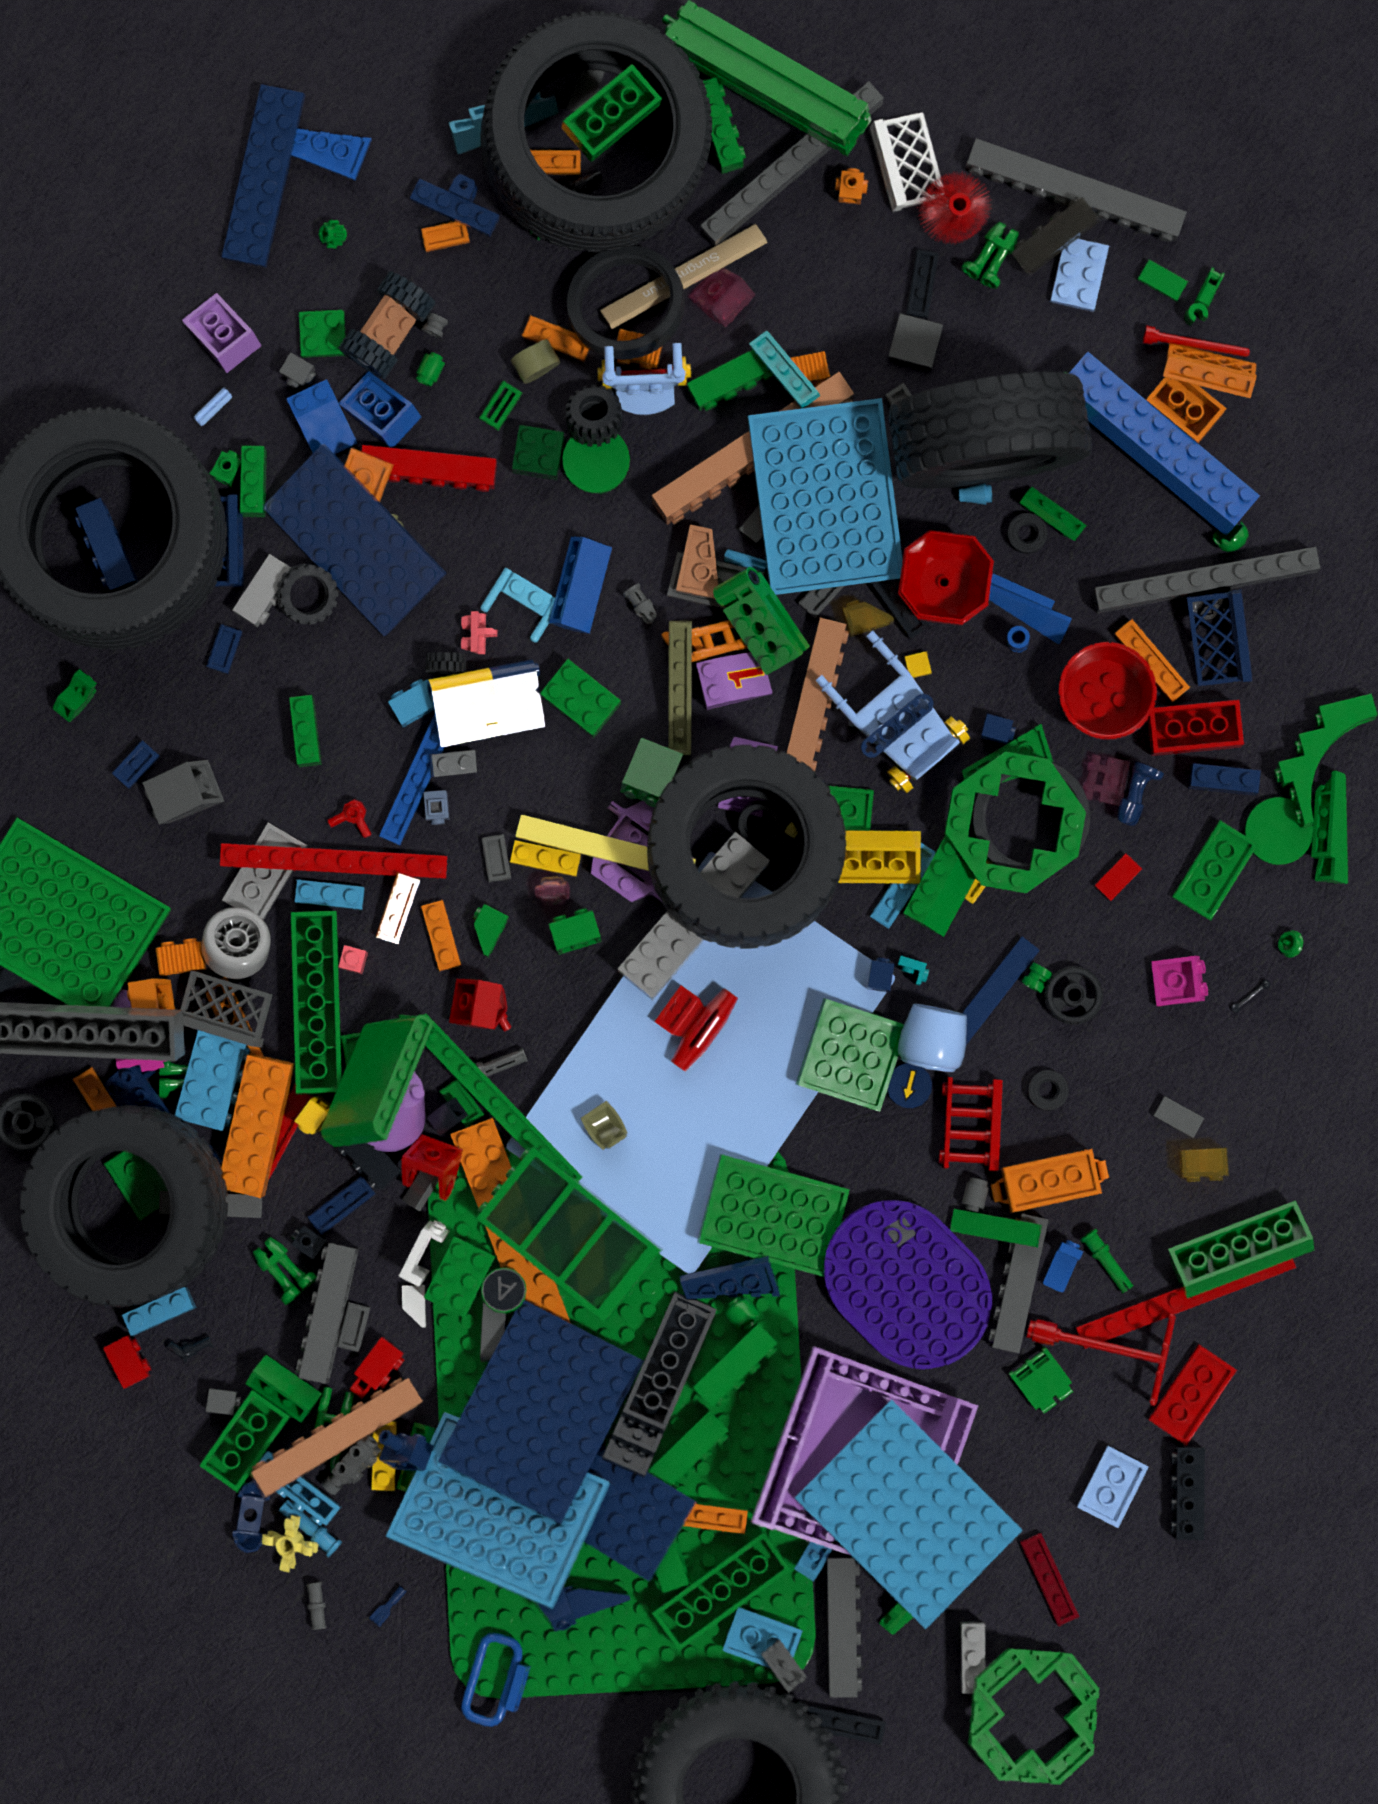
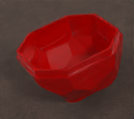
M929 530L904 549L898 594L918 620L963 625L988 606L994 561L975 536ZM946 579L948 585L944 587L940 584V581Z

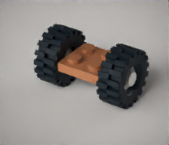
M392 271L388 272L378 287L377 291L383 298L362 330L350 329L338 347L344 355L356 362L357 365L382 379H386L398 361L394 353L416 320L424 322L436 304L434 299L424 292L423 289Z

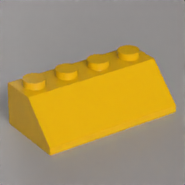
M846 831V855L838 883H920L921 831Z

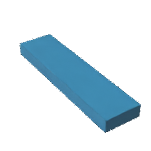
M921 843V879L936 853L923 843ZM892 883L870 917L889 929L918 884Z

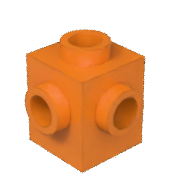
M854 168L842 171L841 177L836 179L835 188L836 191H840L839 202L861 204L862 193H867L868 180H863L864 173H860V170Z

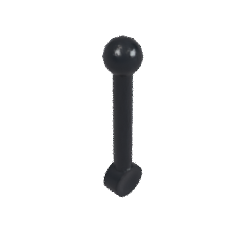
M1264 980L1262 985L1238 1004H1233L1231 1010L1235 1013L1239 1012L1241 1007L1263 989H1268L1270 982Z

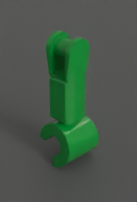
M1213 267L1210 269L1195 299V303L1185 312L1184 320L1187 325L1191 326L1195 321L1194 313H1197L1202 321L1207 319V308H1209L1225 273L1222 272L1220 274L1214 271ZM1209 279L1216 281V285L1208 283Z

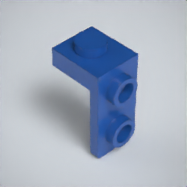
M1067 1240L1066 1244L1060 1242L1044 1278L1043 1285L1061 1293L1064 1292L1074 1267L1082 1256L1083 1251L1079 1250L1080 1245Z

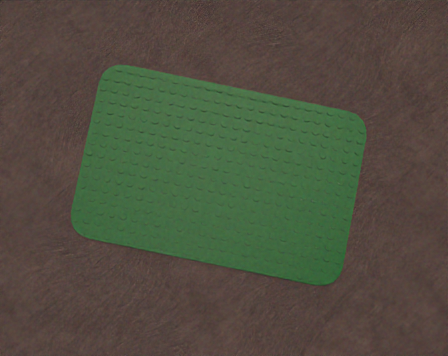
M505 1148L511 1167L513 1165L517 1167L522 1160ZM777 1152L767 1167L788 1172L784 1158ZM461 1161L449 1198L446 1201L439 1198V1182L428 1198L429 1221H439L446 1226L445 1229L449 1230L447 1237L442 1242L433 1238L430 1239L432 1280L454 1236L496 1256L485 1225L476 1219L479 1215L477 1212L478 1206ZM531 1165L526 1168L517 1180L529 1214L527 1193L545 1191L550 1192L554 1196L564 1191L556 1182ZM572 1193L566 1199L568 1206L575 1203H583L582 1200ZM559 1209L556 1211V1215H560ZM601 1214L602 1223L606 1217ZM562 1219L558 1221L557 1227L538 1235L551 1272L558 1277L561 1276L572 1262L571 1257L574 1255L573 1246H570L569 1243L571 1226L570 1223H567V1220ZM614 1222L603 1233L611 1291L605 1294L582 1296L597 1309L600 1308L647 1248L644 1243ZM712 1247L695 1272L755 1258ZM659 1254L605 1322L558 1284L556 1285L572 1325L645 1362L674 1293L678 1292L685 1295L680 1282V1276L688 1273ZM497 1256L488 1274L495 1269L501 1268ZM771 1263L780 1290V1296L772 1297V1294H761V1297H751V1294L737 1295V1298H748L759 1313L755 1321L777 1342L775 1347L778 1350L768 1359L764 1356L758 1362L761 1366L752 1375L748 1372L742 1378L745 1382L736 1391L731 1389L726 1393L728 1399L720 1407L716 1404L711 1407L693 1389V1386L749 1331L746 1332L745 1329L735 1330L725 1316L726 1306L736 1298L717 1295L716 1298L694 1299L717 1310L648 1470L709 1410L729 1429L726 1433L729 1437L720 1446L715 1443L710 1448L711 1455L703 1462L699 1459L693 1465L696 1469L687 1478L684 1475L677 1480L680 1485L676 1489L697 1501L696 1504L747 1510L745 1534L683 1526L676 1538L691 1582H694L764 1531L791 1570L740 1607L803 1630L793 1657L802 1670L813 1654L816 1635L813 1581L794 1568L810 1541L752 1523L753 1509L746 1507L750 1493L759 1494L760 1490L753 1488L757 1472L765 1474L766 1470L769 1471L801 1382L795 1269ZM575 1268L565 1283L576 1291L574 1279L577 1277V1272ZM481 1289L466 1318L433 1303L439 1422L444 1412L458 1418L461 1417L489 1363L480 1362L483 1317ZM516 1310L506 1314V1328ZM641 1368L602 1443L606 1447H608ZM585 1542L573 1564L564 1588L573 1585L574 1589L580 1587L630 1594L631 1600L575 1619L577 1624L572 1625L566 1630L556 1632L531 1600L446 1564L450 1652L455 1673L465 1687L468 1683L479 1643L485 1635L490 1633H499L512 1637L521 1645L523 1652L520 1664L531 1666L522 1697L706 1687V1684L714 1686V1684L719 1683L721 1686H729L734 1681H738L739 1685H748V1683L752 1682L758 1684L780 1682L771 1668L722 1651L736 1610L679 1651L654 1617L652 1611L688 1585L663 1593L662 1589L658 1590L654 1579L657 1576L656 1573L651 1581H647ZM491 1642L488 1645L475 1693L484 1697L501 1698L514 1653L511 1647L497 1642Z

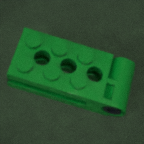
M748 567L714 587L713 594L716 601L725 607L723 609L724 613L766 675L803 654V651L810 647L761 572H757L753 567Z

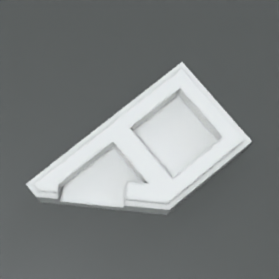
M416 1285L402 1286V1309L421 1327H426L425 1285H420L419 1287Z

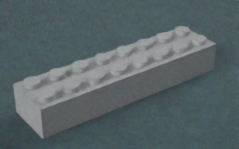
M735 832L700 874L718 891L741 898L768 867L770 860ZM667 911L621 964L618 972L653 1001L704 940L696 936V933L685 929Z

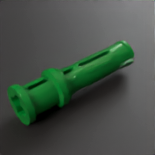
M1095 1228L1083 1236L1080 1241L1085 1243L1092 1252V1258L1100 1261L1123 1294L1128 1291L1124 1284L1129 1289L1134 1285L1109 1253V1245L1101 1240L1097 1234L1098 1230Z

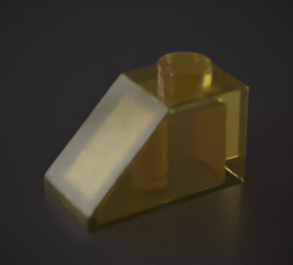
M859 600L847 603L846 608H843L842 611L850 637L894 623L893 616L866 602L859 603Z

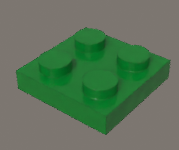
M344 310L299 312L302 358L346 356L338 348L346 337Z

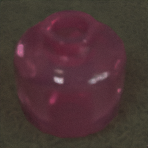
M561 876L544 877L539 885H536V898H540L544 906L563 905L570 897L569 883L565 882Z

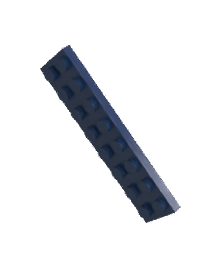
M262 84L260 86L223 249V259L261 267L267 266L305 99V94L302 92Z

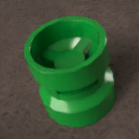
M1033 963L1030 967L1029 975L1024 977L1022 983L1032 990L1041 993L1044 989L1045 981L1050 979L1052 973L1044 967Z

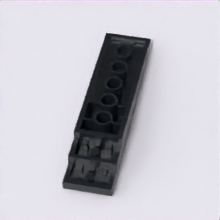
M678 1292L674 1293L602 1460L640 1477H645L717 1309L694 1299H686L685 1295Z

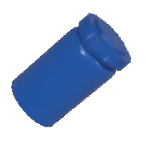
M1015 626L1010 629L1007 635V645L1010 650L1020 653L1027 649L1030 640L1028 630L1022 626Z

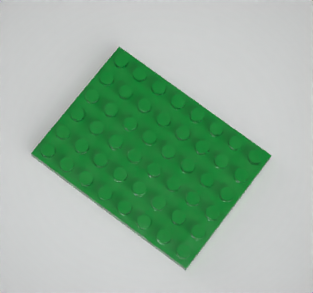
M17 818L0 844V966L66 1005L111 1007L172 909Z

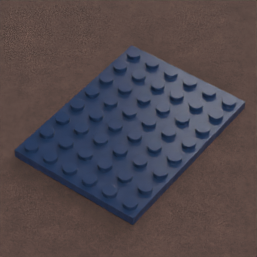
M524 1300L521 1307L516 1309L442 1451L438 1463L561 1525L644 1361Z

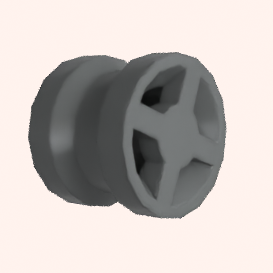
M429 313L426 317L427 322L422 325L421 330L431 336L442 338L443 327L447 326L448 320L434 313Z

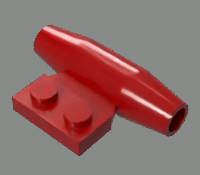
M680 985L654 1021L672 1035L682 1037L671 1062L686 1072L707 1051L727 1023L738 998L723 988L704 1007L700 998Z

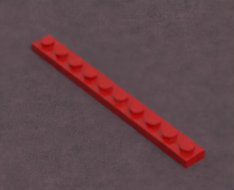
M221 843L220 866L396 876L398 872L410 877L446 879L447 856Z
M1290 1259L1188 1299L1182 1287L1078 1326L1076 1330L1079 1336L1107 1341L1167 1318L1171 1314L1180 1313L1296 1268L1294 1260Z

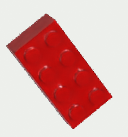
M1239 700L1157 707L1148 716L1151 756L1241 748L1244 745Z

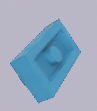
M810 1541L794 1569L814 1581L832 1549Z

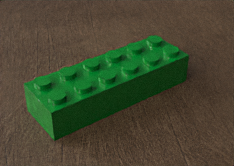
M1293 1201L1169 1248L1168 1251L1171 1264L1188 1299L1314 1251V1242L1297 1202Z
M763 1531L652 1611V1614L680 1651L785 1575L791 1568Z

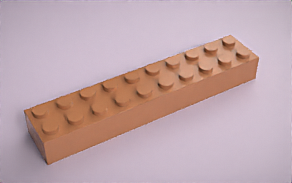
M838 372L815 387L820 397L805 408L853 402L854 392L841 373ZM794 401L780 411L795 410L801 408ZM749 431L652 495V503L667 525L671 522L676 524L684 518L683 514L689 510L692 512L698 510L703 506L702 502L704 500L716 498L722 493V488L727 485L729 488L734 486L745 473L750 475L755 472Z

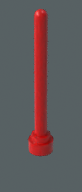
M1146 325L1143 336V343L1152 345L1160 341L1244 357L1250 354V350L1245 347L1161 333L1153 326Z

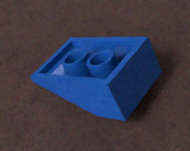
M369 371L339 402L343 409L389 448H393L421 418V415L411 402Z
M327 379L287 398L312 453L322 444H325L335 455L358 444Z

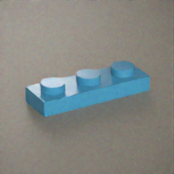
M297 880L295 903L363 910L365 887Z

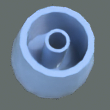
M913 1004L898 1043V1055L901 1056V1060L925 1069L955 1072L961 1066L965 1054L967 1015L934 1006Z

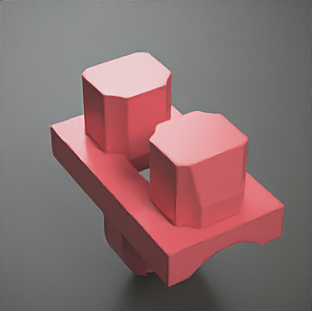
M471 611V615L461 618L462 629H471V637H462L461 649L479 655L485 654L486 637H497V630L486 628V614H481L478 611Z

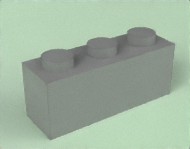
M269 554L235 605L233 612L255 627H258L259 624L263 625L270 615L268 611L271 606H276L277 602H279L278 598H276V592H278L279 588L277 584L282 580L281 576L288 572L291 567Z
M960 1622L961 1692L973 1693L974 1678L985 1669V1623Z

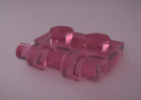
M1092 755L1091 763H1088L1087 770H1089L1087 782L1083 786L1087 800H1092L1093 793L1097 792L1100 793L1099 802L1120 806L1130 762L1108 757L1105 766L1100 765L1101 756ZM1098 772L1104 773L1102 785L1096 784Z

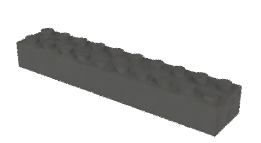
M0 1002V1053L176 1061L185 1054L183 1010Z

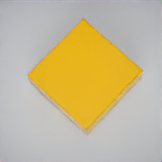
M927 651L904 657L907 670L913 678L932 674Z

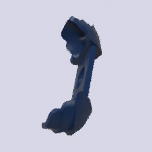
M250 1480L239 1491L238 1497H241L238 1522L236 1530H233V1539L236 1546L246 1553L257 1551L262 1546L263 1533H259L263 1504L264 1501L270 1500V1495L263 1498L254 1481ZM249 1508L256 1511V1518L251 1522L246 1521L244 1518V1512Z

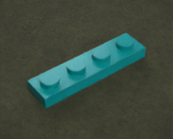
M765 331L749 343L750 348L801 409L820 397L817 389L768 331Z

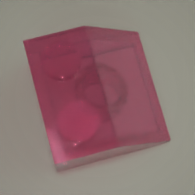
M723 267L708 275L688 297L714 321L726 327L749 304L755 293L741 277Z

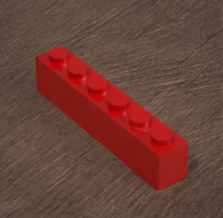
M362 445V452L393 464L388 479L389 482L398 483L402 479L409 480V483L414 485L430 482L431 486L444 487L445 484H450L456 489H467V486L476 487L475 490L488 492L489 489H494L497 460L494 458Z

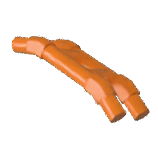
M730 620L692 629V639L702 637L705 646L704 649L692 653V662L734 650L747 649L748 647L742 639L734 640L731 629H734V626ZM722 631L726 644L714 646L710 634Z

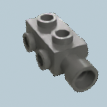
M369 1435L365 1439H360L355 1446L350 1448L347 1455L335 1465V1468L331 1471L333 1474L328 1475L322 1482L323 1487L329 1493L336 1495L342 1488V1484H355L363 1477L362 1472L366 1467H371L378 1460L376 1456L382 1450L377 1446V1441Z

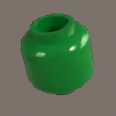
M738 1297L726 1306L725 1316L735 1330L745 1329L747 1332L757 1324L755 1320L759 1313L748 1298L741 1299V1297Z

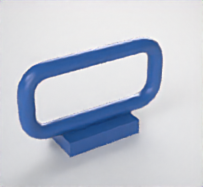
M490 1633L481 1639L461 1706L463 1715L471 1722L492 1727L498 1725L503 1720L506 1710L518 1711L531 1666L520 1664L523 1651L516 1639L499 1633ZM491 1642H497L511 1647L514 1653L497 1712L490 1718L472 1712L470 1705L487 1647Z

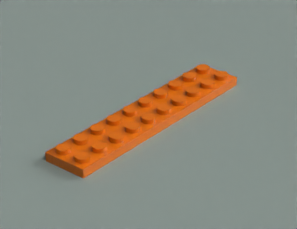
M493 1118L450 1134L455 1147L463 1149L461 1164L478 1209L485 1201L489 1203L493 1198L492 1191L499 1183L501 1185L505 1183L508 1179L505 1175L511 1168ZM516 1181L488 1216L487 1220L520 1246L534 1229V1225ZM486 1227L500 1267L515 1270L525 1280L527 1289L525 1301L571 1324L556 1283ZM537 1235L526 1251L551 1271Z

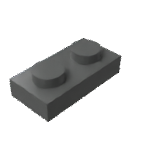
M475 750L429 754L432 777L477 772Z

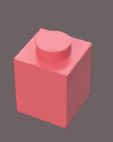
M344 945L339 968L363 974L368 952Z

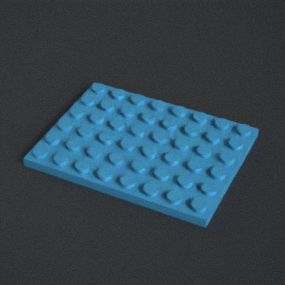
M882 398L747 416L768 579L774 593L779 595L899 579L903 560Z
M892 1399L794 1497L925 1629L1022 1531Z
M444 1412L430 1441V1444L434 1447L425 1471H416L386 1537L553 1610L607 1493L610 1482L587 1473L561 1525L438 1463V1459L460 1419Z

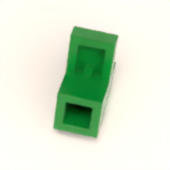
M79 669L74 674L69 687L57 697L53 710L70 723L91 701L97 691L95 689L97 683Z

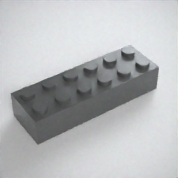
M329 1243L328 1247L323 1248L321 1260L325 1261L324 1267L319 1269L316 1282L320 1283L318 1292L314 1291L311 1305L315 1307L313 1314L308 1315L306 1327L310 1329L308 1336H304L301 1350H305L303 1359L298 1360L296 1372L300 1373L299 1378L324 1384L330 1381L359 1249Z

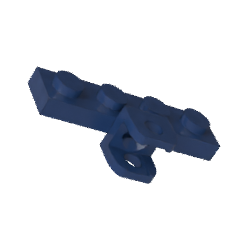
M459 174L454 179L449 192L419 179L410 197L411 201L491 237L500 219L498 214L473 203L477 194V186L473 179Z

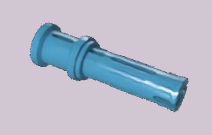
M287 1500L279 1509L289 1519L291 1515L299 1516V1528L311 1538L312 1542L318 1543V1546L326 1552L327 1557H330L342 1543V1541L333 1538L327 1532V1528H320L302 1511L292 1505L290 1500Z

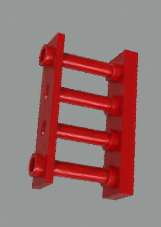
M948 1077L947 1082H943L942 1095L946 1096L944 1150L939 1151V1163L943 1164L944 1169L949 1168V1162L984 1163V1166H988V1171H999L1003 1080L993 1079L992 1084H988V1086L952 1085L953 1077ZM952 1094L987 1095V1098H991V1107H987V1109L951 1107ZM951 1116L986 1118V1120L990 1121V1130L986 1129V1132L950 1130ZM950 1139L985 1141V1143H989V1152H985V1154L949 1153Z

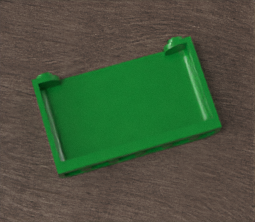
M416 1015L364 1025L322 1125L321 1133L326 1142L333 1147L387 1140L434 1022L425 1015Z

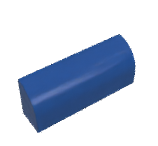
M571 537L549 620L550 624L590 634L612 547L585 537Z

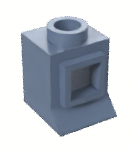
M447 791L424 792L427 822L431 821V825L445 824V820H450Z

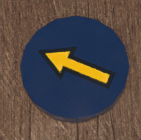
M906 1063L894 1069L887 1091L896 1105L903 1108H915L928 1100L932 1091V1081L924 1068Z

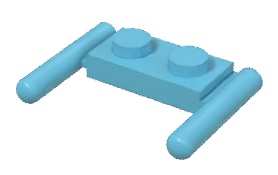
M504 568L480 609L483 612H488L499 593L503 592L505 595L542 616L530 636V640L536 643L549 624L555 598L511 570Z

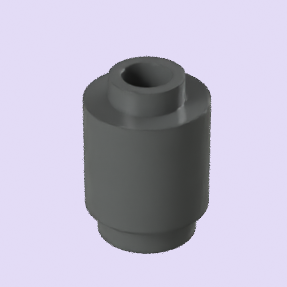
M970 1178L969 1183L966 1184L962 1204L966 1205V1210L978 1212L979 1209H984L989 1189L987 1181Z

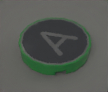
M499 1268L487 1274L482 1282L481 1293L483 1301L489 1309L496 1313L507 1314L521 1307L526 1299L527 1289L525 1280L518 1272L509 1268Z

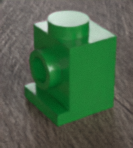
M231 450L228 453L222 451L210 472L211 478L232 488L241 471V460H239L241 456ZM224 463H231V467L229 469H224Z

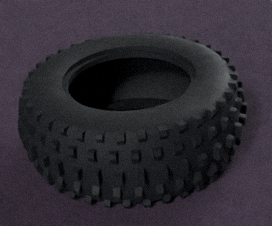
M734 1681V1683H730L729 1688L721 1687L719 1683L714 1684L710 1692L703 1693L702 1688L698 1689L695 1692V1697L689 1700L684 1696L679 1700L680 1706L672 1711L670 1708H667L665 1710L666 1718L662 1723L654 1722L652 1725L654 1729L651 1739L648 1737L643 1739L645 1744L644 1754L637 1753L635 1761H638L637 1768H639V1772H632L631 1779H635L634 1786L637 1787V1790H631V1798H633L634 1804H685L682 1784L686 1772L694 1759L711 1745L735 1738L750 1739L763 1743L776 1751L784 1759L796 1783L797 1790L794 1804H846L844 1803L842 1793L848 1792V1784H844V1778H841V1774L846 1773V1768L842 1766L841 1760L836 1758L841 1755L840 1749L836 1748L835 1743L831 1744L829 1742V1739L833 1737L831 1731L828 1732L825 1727L821 1729L819 1725L822 1723V1720L819 1716L816 1717L814 1713L811 1715L806 1713L808 1706L805 1703H793V1696L789 1693L783 1692L781 1696L777 1695L775 1687L766 1686L764 1690L758 1688V1683L752 1682L748 1683L747 1687L739 1686L738 1681Z

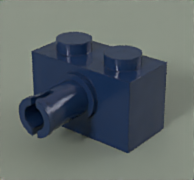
M384 1430L379 1436V1442L384 1444L379 1460L396 1470L425 1471L434 1446L426 1441V1437L419 1434L409 1436L399 1433L394 1435L389 1430Z

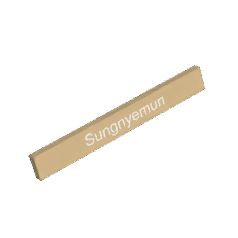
M755 224L677 267L675 270L681 279L683 289L761 247L767 241ZM659 277L601 310V313L611 329L669 298V286L663 277Z

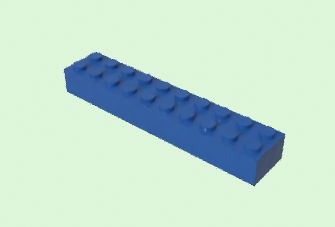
M1089 352L1070 371L1069 374L1078 376L1083 384L1088 421L1225 536L1259 498V494Z

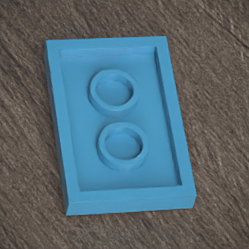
M739 1607L736 1610L722 1651L771 1668L761 1655V1652L780 1639L791 1656L794 1657L803 1630Z

